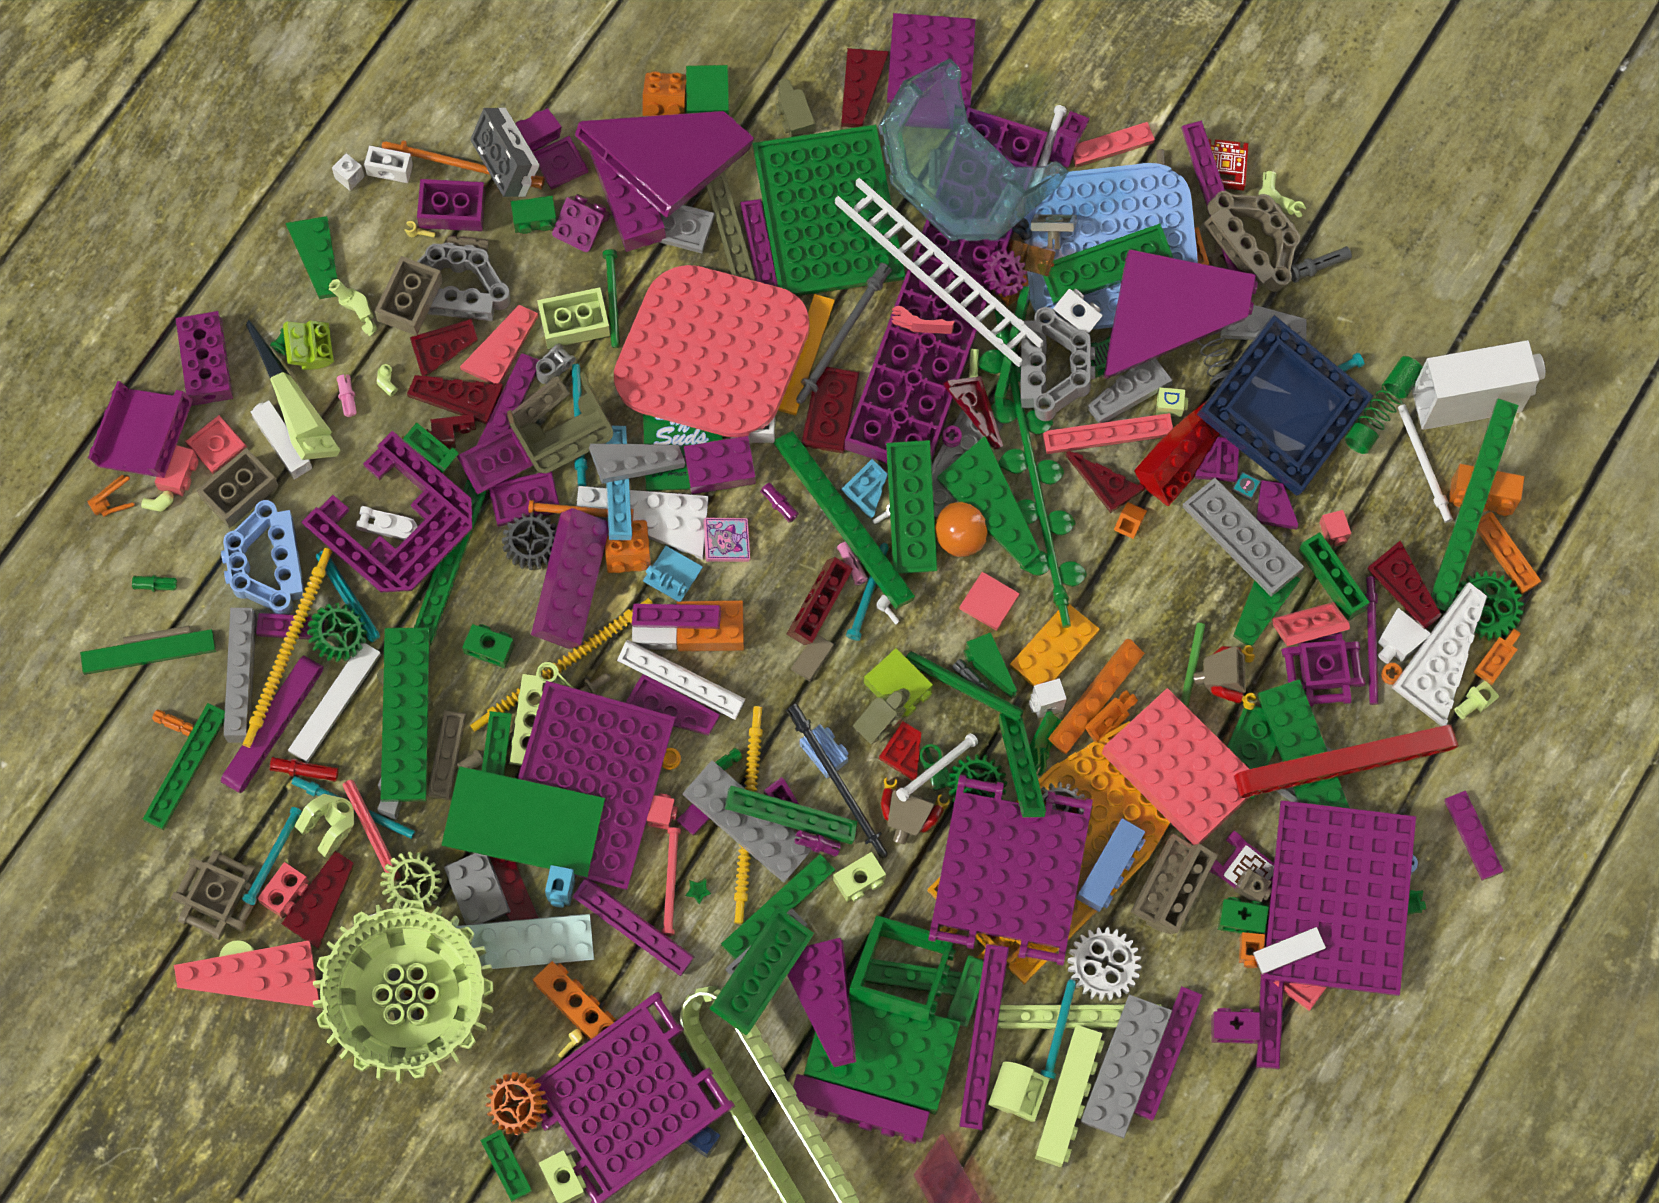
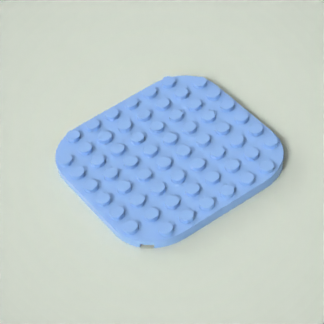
M1143 163L1056 173L1042 179L1041 192H1028L1025 198L1022 216L1027 219L1030 230L1031 221L1035 214L1077 215V224L1074 232H1060V249H1054V239L1053 249L1047 248L1048 231H1032V237L1025 240L1030 302L1035 313L1043 307L1051 309L1055 307V305L1053 306L1039 265L1157 224L1162 226L1174 259L1198 263L1191 192L1184 178L1168 166L1157 163ZM1121 283L1084 295L1083 300L1088 304L1092 302L1101 309L1099 313L1103 315L1092 329L1113 327ZM1080 305L1074 306L1073 314L1077 317H1082L1084 315V308ZM1043 320V322L1048 323L1050 320Z

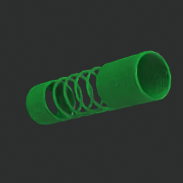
M1402 356L1382 384V390L1376 392V399L1371 400L1370 407L1365 408V416L1359 417L1358 423H1355L1346 435L1345 442L1352 450L1360 454H1368L1379 438V435L1367 425L1360 423V419L1366 418L1375 428L1385 429L1380 421L1366 416V410L1372 409L1382 420L1391 421L1385 412L1372 407V402L1377 400L1384 409L1391 413H1396L1397 410L1392 404L1378 399L1377 395L1383 392L1392 402L1402 404L1403 402L1400 398H1407L1423 368L1417 360L1409 356ZM1386 393L1398 398L1400 403L1391 399ZM1380 401L1390 405L1395 411L1389 410ZM1375 410L1386 415L1389 420L1381 417L1379 414L1376 413ZM1369 419L1378 422L1383 428L1374 425Z

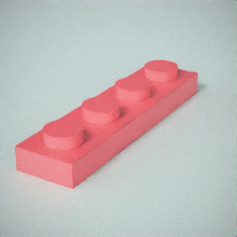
M1148 122L1078 143L1072 159L1077 168L1153 144L1155 139Z

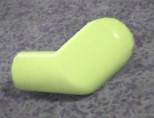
M383 364L377 372V384L391 397L398 389L390 382L391 366Z
M164 491L155 500L144 497L141 506L144 509L161 512L172 504L174 495L171 491Z

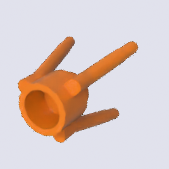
M121 475L99 494L87 501L96 516L102 514L105 517L110 513L135 506V503L132 502L107 509L110 503L106 497L129 481V476Z

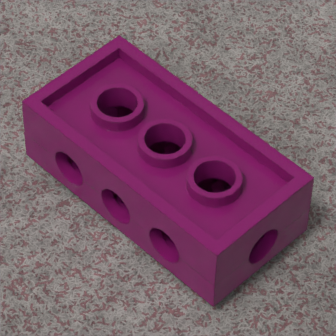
M214 311L175 318L186 394L193 400L191 406L233 399L223 323L219 312Z

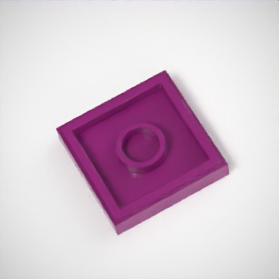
M570 136L533 152L539 163V169L551 190L589 173Z

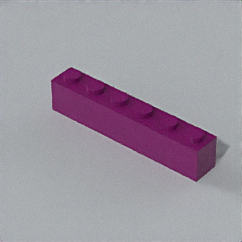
M796 1074L793 1085L797 1093L796 1096L806 1109L815 1111L814 1115L822 1118H828V1115L836 1117L837 1122L847 1125L853 1122L859 1124V1128L867 1131H872V1128L881 1131L882 1135L887 1137L901 1136L903 1141L912 1144L922 1141L929 1112Z

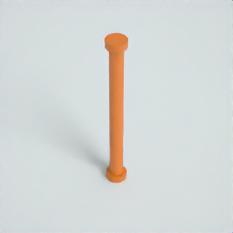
M529 500L528 513L536 511L561 514L566 510L574 508L595 517L608 518V509L534 503V500ZM631 509V522H633L634 509Z

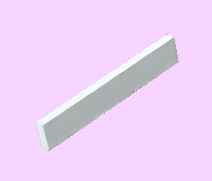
M629 640L625 642L617 661L736 720L745 702V698Z
M360 643L363 649L361 651L356 650L357 655L349 659L288 749L291 754L306 763L309 762L380 657L381 653L366 643Z

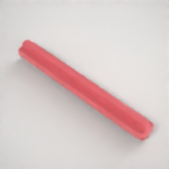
M348 780L343 783V788L384 871L389 873L384 867L387 864L393 866L390 861L392 857L354 780ZM398 870L395 873L394 881L401 878Z

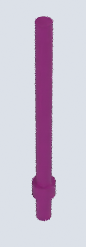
M1366 577L1367 593L1364 595L1370 602L1367 607L1369 704L1378 705L1376 632L1378 594L1375 593V577Z

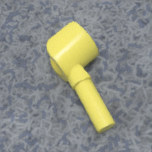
M413 221L407 222V225L413 228L412 230L405 229L409 237H415L418 234L435 237V232L418 228Z
M579 1029L569 1033L572 1041L558 1054L560 1058H563L571 1048L584 1041V1036Z

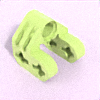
M322 794L304 808L295 827L302 835H305L316 826L320 817L324 815L332 827L325 834L318 847V851L325 858H328L338 850L343 840L350 833L354 825V808L351 802L345 798Z

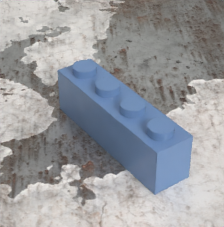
M1122 818L1076 899L1100 912L1102 907L1107 908L1113 899V896L1110 895L1112 889H1118L1124 877L1120 876L1124 868L1129 870L1135 858L1131 857L1135 850L1140 851L1146 841L1142 838L1145 831Z

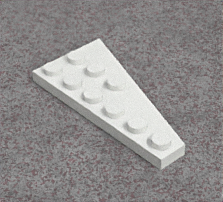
M579 486L577 506L608 509L607 488ZM630 490V508L634 509L633 521H647L649 539L661 544L670 545L681 552L695 555L696 558L703 560L705 541L703 520L707 518L708 496ZM597 517V518H600V519L603 518V519H605V520H608V518H606V517Z
M1471 583L1465 585L1391 687L1440 726L1447 725V718L1454 703L1453 699L1456 689L1459 687L1469 655L1470 644L1473 642L1475 628L1480 620L1487 597Z

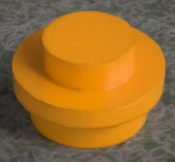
M667 748L662 767L667 770H673L679 766L681 755L676 749Z

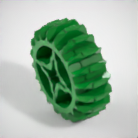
M335 603L333 607L327 604L325 609L320 607L317 610L318 614L314 613L312 615L313 621L308 623V626L312 629H309L307 634L313 636L309 639V643H315L313 651L319 649L321 651L319 657L326 654L327 661H330L333 656L336 662H339L341 658L344 661H348L350 657L357 655L356 650L361 651L363 649L360 643L366 642L363 636L367 634V631L361 629V627L365 626L366 622H359L361 615L355 616L353 614L355 608L348 611L347 604H344L341 608L339 603ZM327 619L328 630L322 633L323 620ZM340 619L344 620L347 624L342 623ZM352 632V642L347 647L346 635ZM327 641L332 642L335 645V647L330 645Z
M975 754L974 760L968 755L966 756V763L960 759L958 761L959 767L954 765L952 767L954 773H949L948 775L952 781L947 782V787L953 788L949 791V795H956L959 775L964 773L969 779L989 782L993 777L996 784L997 782H1003L1002 795H1006L1007 790L1004 787L1007 786L1008 782L1003 780L1006 778V773H999L1002 770V766L994 767L996 762L994 759L988 763V756L984 755L983 760H979L978 754ZM973 769H982L986 772L978 774ZM965 787L963 792L989 798L995 797V792L990 795L988 791Z

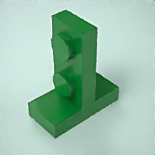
M417 422L402 439L441 473L447 469L459 454L454 448L448 449Z

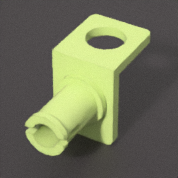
M1484 681L1476 688L1473 686L1466 695L1468 699L1454 710L1461 719H1465L1476 708L1481 713L1496 701L1499 695L1488 682ZM1480 690H1487L1490 693L1488 701L1479 693Z

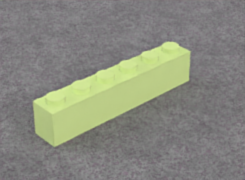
M1079 1025L1075 1026L1035 1159L1061 1167L1063 1162L1068 1163L1072 1149L1068 1148L1070 1140H1075L1078 1127L1074 1125L1077 1118L1081 1119L1085 1108L1084 1105H1081L1083 1096L1088 1097L1091 1084L1087 1082L1090 1074H1095L1098 1062H1095L1094 1059L1096 1053L1101 1054L1104 1041L1100 1040L1102 1033Z

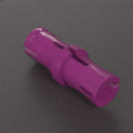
M770 482L763 486L760 492L770 501L772 508L778 510L788 523L794 521L799 513L790 505L787 497L781 495Z
M801 830L796 834L797 837H800V839L795 838V844L809 847L814 852L821 851L832 856L839 854V850L832 849H840L841 846L838 842L824 839L819 834L811 835Z

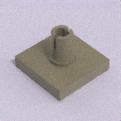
M1035 214L1031 221V231H1048L1047 248L1053 249L1054 239V249H1060V232H1074L1077 224V215Z

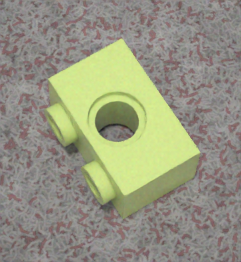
M872 852L833 874V881L847 902L859 900L865 895L864 892L870 888L875 890L881 887L886 878L884 870ZM857 875H864L867 880L864 883H857L854 878Z
M563 1150L539 1162L558 1203H570L585 1195L583 1189L586 1188L582 1176L576 1177L573 1168L576 1164L571 1154L566 1156ZM563 1172L570 1174V1180L567 1183L558 1182V1176Z

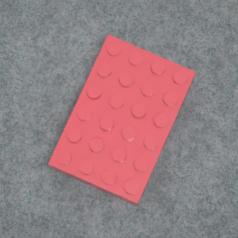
M1168 688L1111 739L1102 751V754L1192 845L1204 842L1250 798L1240 797L1233 777L1239 772L1249 770V768Z

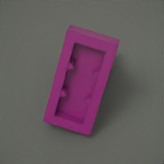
M1072 111L1069 112L1063 126L1059 127L1056 133L1049 161L1069 168L1074 151L1090 118Z

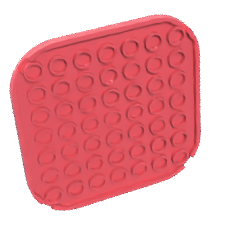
M694 265L669 269L658 276L647 290L615 365L614 383L621 400L628 407L639 413L726 437L748 436L753 431L765 428L773 420L779 409L809 334L810 323L807 309L795 294L780 287Z

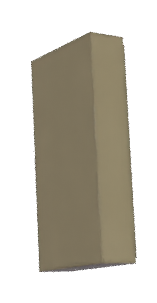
M817 634L813 643L805 647L791 670L810 682L833 649L834 644Z

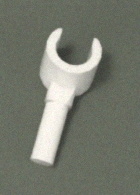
M890 504L887 506V511L872 520L874 524L890 516Z
M882 595L877 602V608L888 614L895 625L898 624L900 621L889 608L891 602L885 595Z

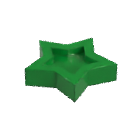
M704 878L699 882L689 880L690 889L685 896L694 897L700 905L703 897L711 894L706 888L707 879Z

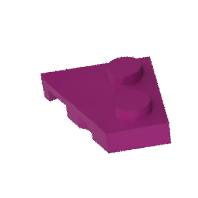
M1218 437L1197 470L1195 479L1213 480L1216 478L1218 481L1236 482L1239 449L1226 438Z
M1262 480L1260 483L1256 519L1263 525L1297 530L1298 522L1283 483Z

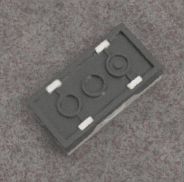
M483 108L470 141L503 197H525L531 186V176H535L539 163L506 108Z

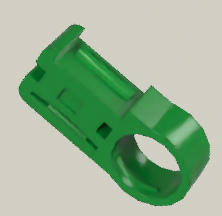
M928 744L921 749L919 759L924 770L929 769L936 763L932 758L929 748H933L938 752V761L943 758L938 746ZM924 750H925V752H926V755H927V758H928V760H929V763H927V762L923 759V751H924ZM946 767L930 778L932 786H935L932 788L933 791L946 788L947 782L952 781L948 777L949 773Z

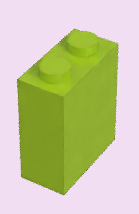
M897 648L864 676V684L877 697H881L884 694H892L894 691L903 688L909 690L911 695L903 706L906 711L902 714V717L906 716L908 718L916 710L915 706L919 702H926L932 695L933 684Z

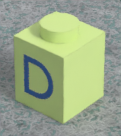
M1159 387L1156 415L1170 413L1171 417L1182 418L1183 411L1188 409V398L1185 397V390Z

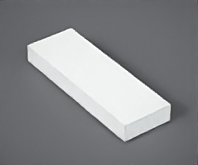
M1317 927L1256 951L1253 955L1261 973L1265 974L1322 951L1326 947Z

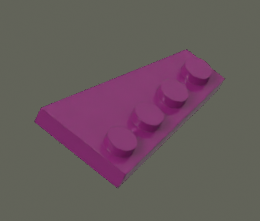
M642 674L625 702L674 716L673 727L708 736L720 718V715L645 674Z

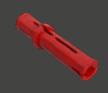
M272 757L270 761V771L287 773L289 776L301 775L334 782L338 778V767L304 763L294 758L286 760Z

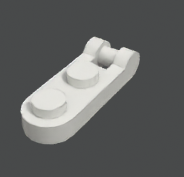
M362 506L359 513L361 517L355 527L360 531L405 540L417 528V524L409 517ZM369 518L375 519L374 525L368 523Z

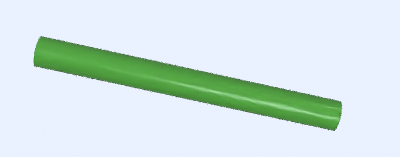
M1203 623L1196 624L1181 702L1187 708L1189 707L1194 673H1196L1205 624Z

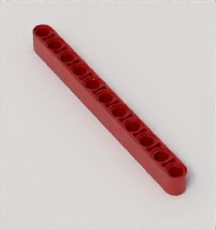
M1444 725L1239 772L1233 777L1240 797L1246 798L1444 753L1457 748L1459 745L1452 725Z

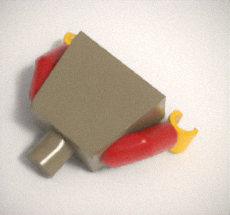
M1247 645L1243 650L1237 646L1220 647L1212 655L1204 659V671L1194 673L1195 684L1197 686L1205 684L1206 688L1214 696L1235 703L1243 702V706L1246 709H1254L1255 704L1247 700L1256 701L1255 694L1248 693L1246 696L1243 695L1246 692L1245 662L1250 663L1254 661L1253 647Z
M888 777L884 779V790L880 805L883 817L888 821V826L896 829L893 841L905 845L909 833L917 836L920 832L924 833L938 823L942 813L950 803V799L945 804L940 802L942 794L937 797L936 802L912 793L905 802L901 801L896 794L898 790L897 779H895L893 785L887 784Z

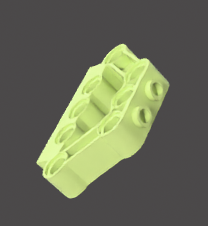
M551 662L542 663L537 669L536 676L522 675L509 764L522 766L526 752L522 741L525 738H530L533 728L526 724L525 719L528 716L536 717L539 704H531L528 697L531 694H538L541 698L543 693L542 685H545L546 681L573 688L559 674L557 666ZM544 669H550L554 676L552 679L546 680L541 676V672Z

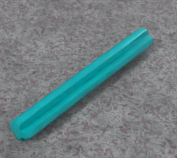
M323 550L316 554L318 562L323 553ZM330 558L325 568L327 576L345 604H347L349 610L355 608L353 614L355 616L361 615L359 622H366L365 626L361 627V629L367 631L366 636L369 641L374 642L380 638L379 632Z

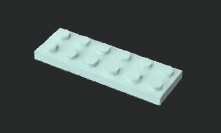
M590 914L457 926V929L469 927L475 934L471 943L472 948L484 946L486 953L480 956L479 960L482 966L491 964L492 969L549 964L551 961L563 963L594 960Z

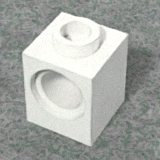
M347 153L332 167L335 179L350 191L365 177L362 166Z

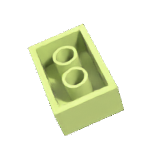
M601 288L537 300L547 349L553 348L558 343L564 346L610 336Z

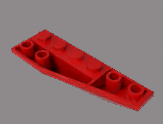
M1205 403L1177 424L1134 470L1141 485L1166 506H1170L1192 481L1220 434L1197 415Z

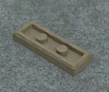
M555 376L513 410L512 413L520 427L528 423H535L570 393L561 379Z

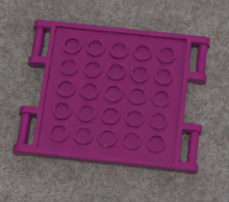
M959 775L929 941L941 940L967 945V948L973 949L976 933L1021 941L1019 958L1025 959L1026 956L1057 962V965L1063 966L1093 799L1086 798V800L1055 795V792L1048 791L1045 817L1022 818L1019 803L1001 800L1003 782H997L996 784L969 779L965 775ZM964 787L995 792V797L989 798L963 793ZM1053 803L1082 808L1084 813L1081 815L1052 809ZM938 925L969 931V937L937 931ZM1029 942L1059 948V953L1027 948Z
M656 992L534 1081V1084H541V1087L538 1089L539 1091L546 1092L542 1098L548 1101L547 1105L553 1113V1116L550 1118L547 1113L540 1114L543 1118L541 1126L544 1131H547L559 1122L580 1154L582 1160L576 1163L573 1170L576 1176H582L586 1185L585 1190L592 1199L591 1203H604L615 1193L735 1107L732 1100H728L712 1076L714 1073L710 1067L694 1077L670 1041L681 1034L684 1028L676 1022L661 1000L663 997L660 992ZM655 1005L669 1026L670 1030L666 1033L650 1011L649 1007ZM705 1081L721 1104V1107L717 1110L700 1086L701 1082ZM525 1089L521 1091L522 1095H528ZM586 1166L604 1191L603 1193H598L583 1170Z

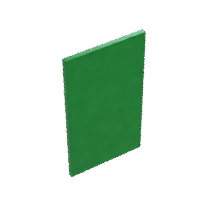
M459 766L441 846L550 869L551 865L573 869L574 875L588 877L605 798Z

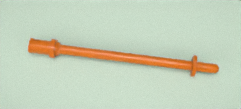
M405 140L401 142V145L384 141L381 145L384 149L409 153L414 157L490 175L483 164L408 147ZM531 176L532 182L530 187L542 190L545 177Z

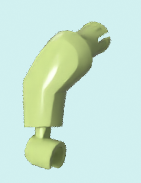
M1272 171L1264 172L1263 186L1259 190L1258 195L1267 194L1280 205L1283 213L1289 215L1295 213L1297 217H1302V213L1298 209H1306L1303 202H1295L1292 199L1281 196L1275 190L1277 174Z
M333 280L329 285V290L339 298L338 301L343 307L355 311L359 320L366 322L361 328L366 334L371 336L377 330V326L371 320L374 318L368 299L360 292L345 287L340 280Z

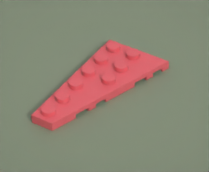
M310 940L174 965L177 988L315 1007L313 1001L320 1000L318 988L313 986V981H317Z

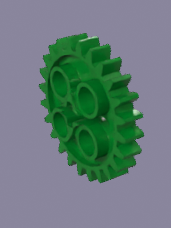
M1484 571L1482 577L1476 572L1474 579L1468 575L1466 582L1463 580L1460 582V587H1457L1456 590L1457 595L1453 599L1455 601L1467 583H1471L1487 596L1485 605H1490L1491 608L1484 606L1480 617H1486L1489 623L1485 624L1481 620L1477 622L1474 635L1475 633L1479 634V640L1484 635H1486L1488 641L1492 639L1493 635L1498 640L1501 637V633L1506 637L1509 634V630L1512 631L1516 628L1514 624H1519L1521 620L1518 617H1521L1523 611L1519 609L1523 607L1524 603L1518 602L1522 594H1515L1518 587L1511 588L1512 580L1504 582V575L1499 579L1496 578V572L1488 576L1487 571ZM1485 589H1492L1495 595L1488 594ZM1498 606L1505 607L1507 613L1500 612Z

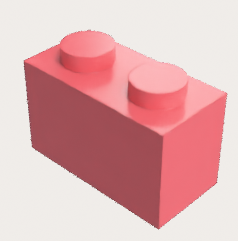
M176 445L165 477H156L155 484L158 490L171 491L173 494L183 497L185 490L188 491L190 488L191 473L198 466V458L194 450Z

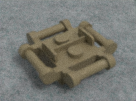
M216 849L212 852L208 862L203 863L191 858L190 866L179 888L171 896V899L175 902L185 905L178 918V922L184 925L188 923L210 933L217 940L222 938L227 924L239 931H244L246 927L245 922L254 905L245 902L237 920L231 916L244 891L249 892L252 886L249 881L254 876L256 867L241 864L222 855V852ZM220 863L242 873L243 876L240 878L216 867V864ZM198 870H200V872H199V874H198V876H197V878H196V880H195V882H194L192 888L190 889V891H189L187 897H185V894H186V892H187V890H188V888H189V886H190V884H191V882H192V880H193L195 874L197 873ZM260 889L259 893L257 894L256 900H257V898L259 897V895L262 893V891H263L262 889ZM192 910H197L202 914L219 920L217 926L192 916Z

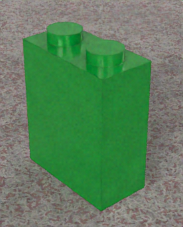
M728 65L686 66L687 114L724 111L729 115Z

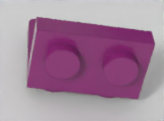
M576 194V196L566 198L552 235L579 250L589 252L602 222L609 221L611 213L606 211L607 208L598 203L593 205L587 202L588 198Z

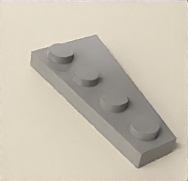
M1254 305L1252 315H1248L1240 323L1221 330L1220 338L1254 340L1266 322L1275 315L1306 340V319Z
M1155 358L1130 369L1123 376L1121 375L1115 380L1116 383L1104 390L1088 405V410L1098 423H1105L1157 394L1159 387L1167 388L1171 386L1172 379Z
M590 444L589 446L602 484L684 468L685 466L679 445Z

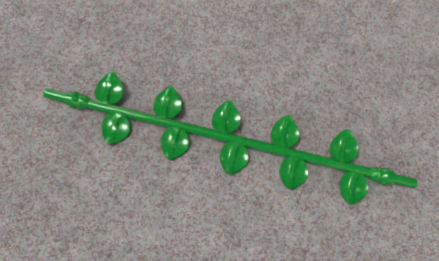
M995 310L994 313L998 325L1004 320V316ZM1005 327L996 335L997 338L1003 340L1005 345H1007L1010 335L1009 328ZM995 349L986 351L978 360V368L992 374H999L1004 354ZM1014 365L1010 380L1013 401L1006 399L1004 408L996 407L994 403L991 409L995 420L1004 424L1011 423L1017 417L1025 452L1020 449L1008 450L1002 455L998 464L1001 468L1014 474L1022 473L1028 467L1035 502L1024 499L1018 501L1017 504L1027 524L1034 523L1039 517L1046 553L1040 551V557L1026 569L1020 565V569L1036 576L1044 575L1050 569L1054 585L1053 603L1056 605V608H1059L1062 627L1068 628L1071 627L1067 608L1069 606V597L1062 584L1071 587L1078 586L1085 579L1087 573L1080 564L1073 561L1064 562L1058 567L1051 533L1061 536L1066 535L1073 529L1076 523L1069 513L1062 510L1053 511L1047 516L1040 482L1048 485L1055 484L1064 475V470L1060 464L1053 460H1043L1036 466L1029 432L1039 435L1043 434L1051 428L1053 420L1041 421L1036 417L1035 410L1025 415L1024 408L1021 405V392L1018 383H1021V366Z

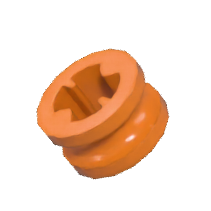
M1388 663L1381 672V678L1386 684L1394 685L1402 674V669L1396 663ZM1393 669L1397 675L1394 678H1390V674L1387 675L1386 672Z

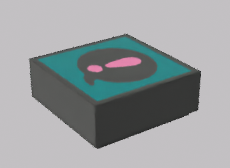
M1241 472L1231 492L1251 501L1261 481Z

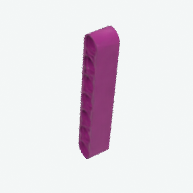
M305 655L298 660L274 696L273 701H271V706L267 707L268 712L265 713L266 718H263V726L258 729L251 748L241 746L223 773L221 783L240 794L247 788L321 676L324 666Z

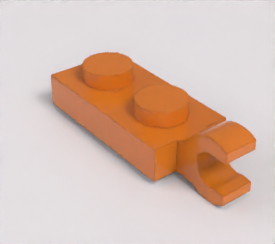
M1513 629L1506 640L1499 637L1474 673L1492 685L1518 650L1513 644L1521 633Z
M1125 690L1121 693L1119 699L1115 697L1085 726L1093 741L1098 742L1106 734L1116 729L1130 715L1127 710L1138 701L1134 694L1130 695Z

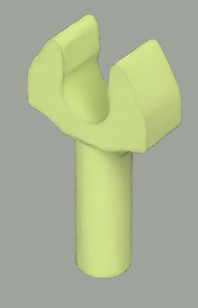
M970 349L969 378L978 377L979 349Z

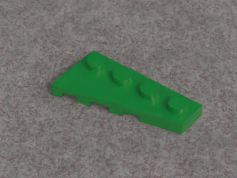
M324 216L285 223L319 300L337 297L329 290L330 283L338 279L328 217Z
M1296 576L1272 597L1254 580L1233 637L1246 646H1253L1301 579Z

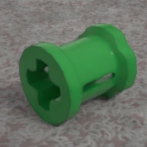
M281 328L280 335L275 342H271L270 346L279 354L286 356L284 331Z

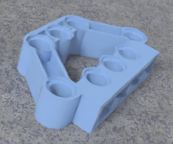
M269 500L260 501L256 504L255 511L234 531L228 532L224 537V550L221 551L223 564L227 563L228 571H224L226 584H230L238 598H248L271 609L274 614L289 615L293 610V600L304 598L302 594L305 593L293 517L290 510L278 512L273 502ZM265 511H272L270 516H262ZM268 528V536L274 546L271 556L277 566L274 576L281 587V590L278 591L247 575L250 572V564L244 554L247 548ZM279 533L285 534L280 540L274 539ZM233 542H241V544L238 547H231ZM280 554H288L284 560L277 559ZM239 561L244 562V564H243L242 567H240V568H235V567H234V565H235L237 562H239ZM284 574L291 575L288 580H281ZM247 582L244 588H237L239 583ZM279 600L286 601V603L283 606H276V603Z

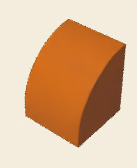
M1127 502L1114 530L1134 539L1147 510Z

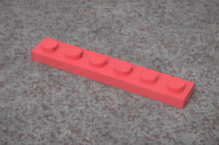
M1168 413L1049 430L1043 433L1046 454L1069 450L1163 438L1173 429L1171 415Z

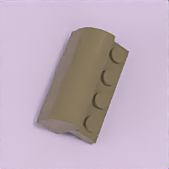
M1171 834L1131 912L1146 921L1148 926L1167 934L1178 933L1217 854L1201 844L1191 845L1177 835Z

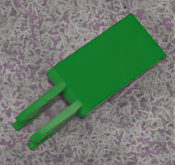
M1052 711L1046 712L1029 745L1036 772L1041 767L1038 776H1041L1046 770V760L1050 756L1049 752L1053 745L1048 738L1062 721Z

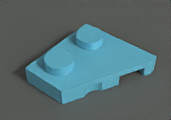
M871 459L841 490L872 519L876 512L875 510L887 473Z

